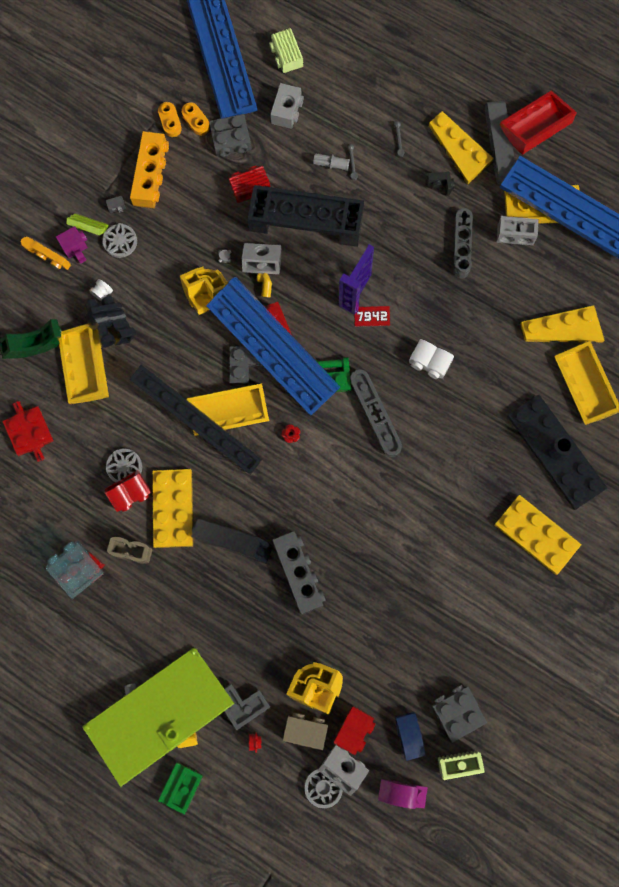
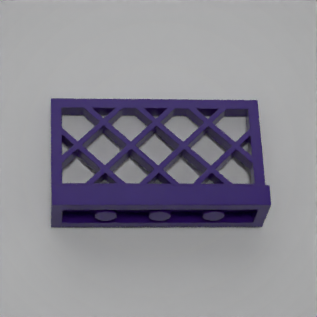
M370 244L350 277L343 273L339 280V307L354 315L359 309L360 294L372 273L374 247Z

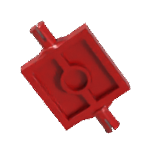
M20 401L13 403L12 405L17 414L4 420L3 424L16 454L20 456L33 452L37 462L44 460L41 448L54 440L39 406L24 411Z

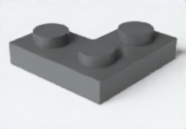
M245 346L230 347V385H249V366L263 365Z
M233 684L225 688V691L234 702L231 707L225 710V713L236 730L271 707L260 690L243 701Z

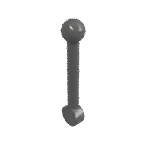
M395 121L394 127L396 128L399 149L397 155L398 157H403L405 152L401 144L399 128L401 123Z
M349 144L347 149L350 153L351 179L357 180L358 174L355 172L353 156L354 145Z

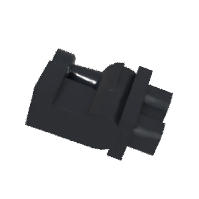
M112 296L103 298L101 301L102 306H99L95 299L88 300L85 304L87 310L85 319L86 322H89L91 329L98 330L101 335L99 342L103 348L113 344L116 346L132 341L136 332L133 327L130 328L125 312L121 309L122 305L120 302L115 303Z

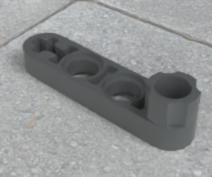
M467 208L458 210L455 217L453 274L460 279L466 278L469 275L472 266L473 215ZM463 214L466 217L465 225H462L461 216ZM460 231H466L468 233V237L462 239L458 236V233ZM465 248L468 254L460 256L457 250ZM461 262H463V269L459 268Z

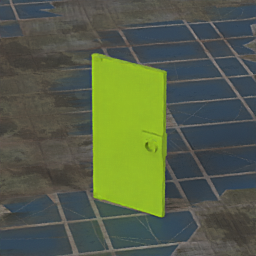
M194 647L82 727L119 786L122 787L231 707L234 702Z

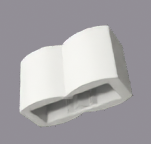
M420 339L409 362L414 369L419 371L425 370L434 379H443L454 356Z

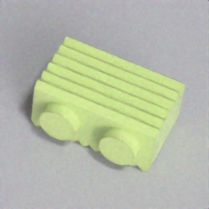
M291 28L272 34V42L269 44L272 53L277 55L275 57L277 67L281 68L283 73L303 67V58Z
M476 750L474 752L470 751V753L467 751L466 754L464 752L458 755L454 754V756L451 754L450 757L448 755L442 758L438 757L441 778L443 780L485 773L481 753Z

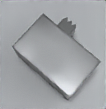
M122 196L106 200L110 213L117 211L120 213L126 209Z

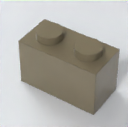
M293 713V716H288L283 741L323 750L328 724H325V720L313 717V720L305 719L303 714Z

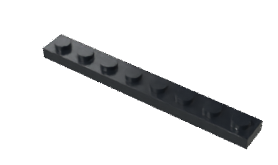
M143 364L138 367L129 379L248 474L251 475L263 460Z

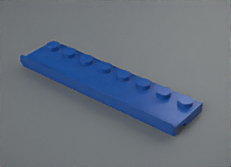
M187 0L220 118L257 111L256 102L225 0Z
M519 156L500 185V188L619 259V214L529 160Z
M233 277L207 304V307L310 416L340 388L335 380L238 278Z

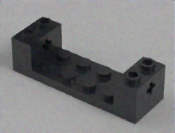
M254 185L248 214L250 232L268 234L270 225L340 235L341 245L358 247L364 213V200Z

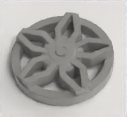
M119 223L111 226L104 232L103 246L107 253L113 257H126L135 250L137 236L131 227ZM106 240H108L109 242H111V243L109 244L108 248H107ZM134 240L132 247L129 248L128 243ZM118 249H120L123 253H114V252H116Z
M130 449L114 451L106 463L107 474L114 482L121 480V474L126 477L128 474L133 473L131 472L132 468L136 471L139 470L140 474L142 472L140 457ZM126 452V453H130V454L127 455L126 458H125L122 453ZM118 454L121 456L120 460L117 459ZM114 458L117 464L113 463L110 465L112 459ZM136 458L139 464L138 468L135 465H132L135 463ZM116 466V470H110V468ZM111 473H118V480Z
M318 769L314 770L305 782L307 799L318 808L334 806L340 800L343 790L341 788L332 790V786H338L330 783L331 780H326L324 775L320 779L319 776L315 775L319 773ZM312 777L318 779L317 784L313 782ZM309 781L312 784V786L316 787L313 788L310 792H308ZM314 791L317 792L318 795L310 797ZM330 793H339L337 798L332 802V796ZM321 796V800L324 804H319L314 800L319 799V797ZM324 797H329V804H327Z

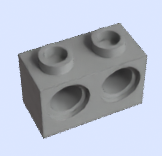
M501 216L497 226L496 242L534 245L538 237L539 219Z

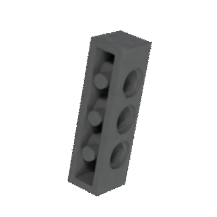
M294 531L273 539L301 615L323 607L322 602L326 600L322 590L318 591L315 583L318 582L315 572H310L308 565L311 562L308 554H303L301 547L304 544L301 536H296ZM291 549L297 550V558H288V551ZM298 567H302L306 571L305 575L301 578L294 575ZM304 586L312 587L313 592L310 596L302 594L301 590Z

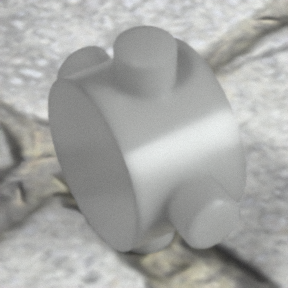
M230 250L218 251L220 258L218 261L220 263H230L232 261L230 256L232 252Z

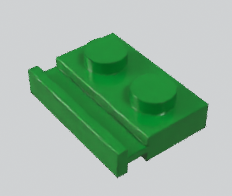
M177 762L158 802H162L166 806L185 815L203 778V774Z

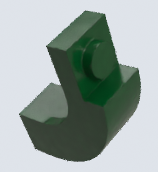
M50 319L40 329L30 333L6 334L0 340L2 359L30 357L57 347L60 344L59 338H61V328L58 320Z

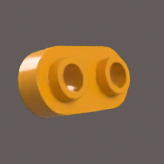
M164 102L158 108L164 132L169 137H176L182 131L176 108L172 103Z
M186 103L182 107L184 120L196 135L202 136L207 134L210 130V124L206 116L195 103Z

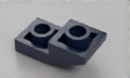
M415 712L396 716L398 736L401 739L405 760L408 761L426 756Z

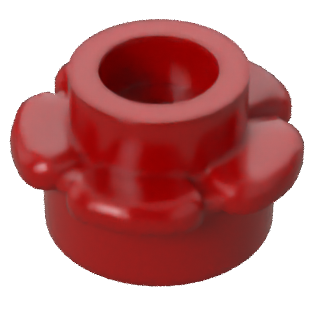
M287 425L282 430V437H284L287 443L299 440L300 429L297 426Z
M255 732V734H249V751L257 753V749H261V736H257V732Z

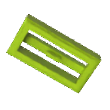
M76 213L68 217L66 222L67 225L75 226L96 235H101L108 229V224Z

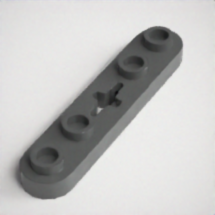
M356 370L351 375V385L383 452L389 457H395L401 452V441L368 373L364 370ZM371 405H373L377 411H381L379 413L380 422H378V418L375 415H371L373 413Z

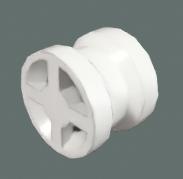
M100 279L96 281V286L89 290L100 301L113 292L112 288Z

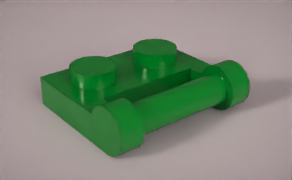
M349 357L326 361H317L315 359L322 368L343 367L344 372H331L328 374L340 386L336 392L351 391Z

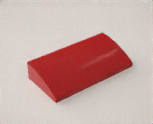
M550 91L501 121L500 127L511 144L523 155L573 123L577 112L554 92Z

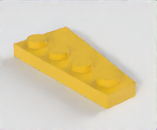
M443 111L429 123L430 129L440 144L446 149L449 158H452L455 167L459 173L461 172L467 185L493 162L494 158Z
M594 306L523 321L520 324L525 342L596 341V343H603L605 341Z

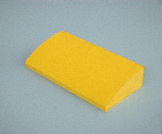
M89 323L61 331V338H59L69 404L109 397L99 342L98 330L91 329Z
M591 341L554 356L585 425L619 413V402Z
M262 384L187 398L189 402L225 430L269 421Z

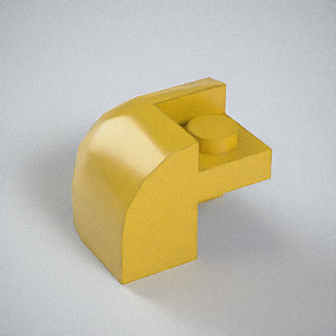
M204 266L180 275L185 295L191 307L195 308L198 315L210 310L207 304L228 284L218 269H204Z
M313 662V664L298 669L286 695L307 707L329 714L335 698L339 697L343 676L336 669Z

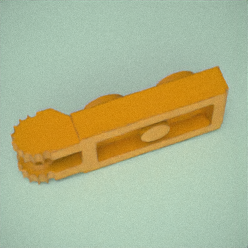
M27 236L21 239V245L32 254L36 253L43 260L50 259L52 261L51 264L58 269L63 267L68 270L71 266V263L64 257Z

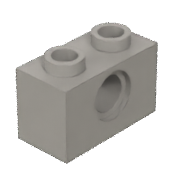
M280 83L271 111V124L292 129L294 122L297 123L299 112L297 111L299 107H302L304 96H301V88Z
M244 243L242 272L280 273L281 245Z
M337 745L330 751L318 769L320 773L350 796L357 791L369 772L361 761L355 760L349 755L348 751ZM341 765L347 768L348 773L342 770Z

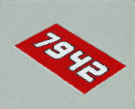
M390 306L359 307L355 314V326H390Z

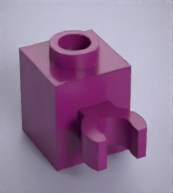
M74 226L56 236L68 258L75 255L80 264L87 261L82 253L83 250L88 248L85 244L87 238L82 230L78 232Z

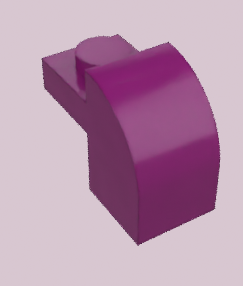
M381 779L378 801L410 809L425 808L428 787Z

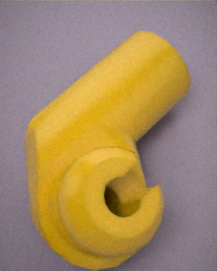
M258 273L257 281L263 282L261 297H271L272 282L269 274Z

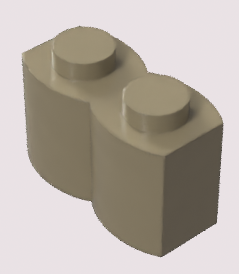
M121 537L110 538L107 552L119 559H130L140 564H147L150 561L153 549L141 542H129Z

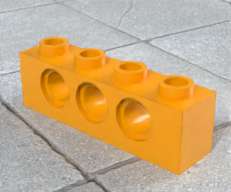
M144 131L142 133L130 196L133 206L155 208L156 202H159L160 193L158 188L159 185H162L163 181L161 172L162 169H165L166 165L164 156L165 152L167 153L169 149V142L166 141L164 134Z

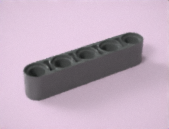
M505 100L485 103V115L491 153L494 158L493 165L497 185L502 184L515 164L513 146L500 127V122L508 118Z

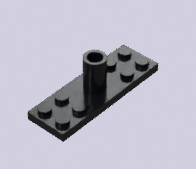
M537 395L507 416L574 510L608 489L540 395Z

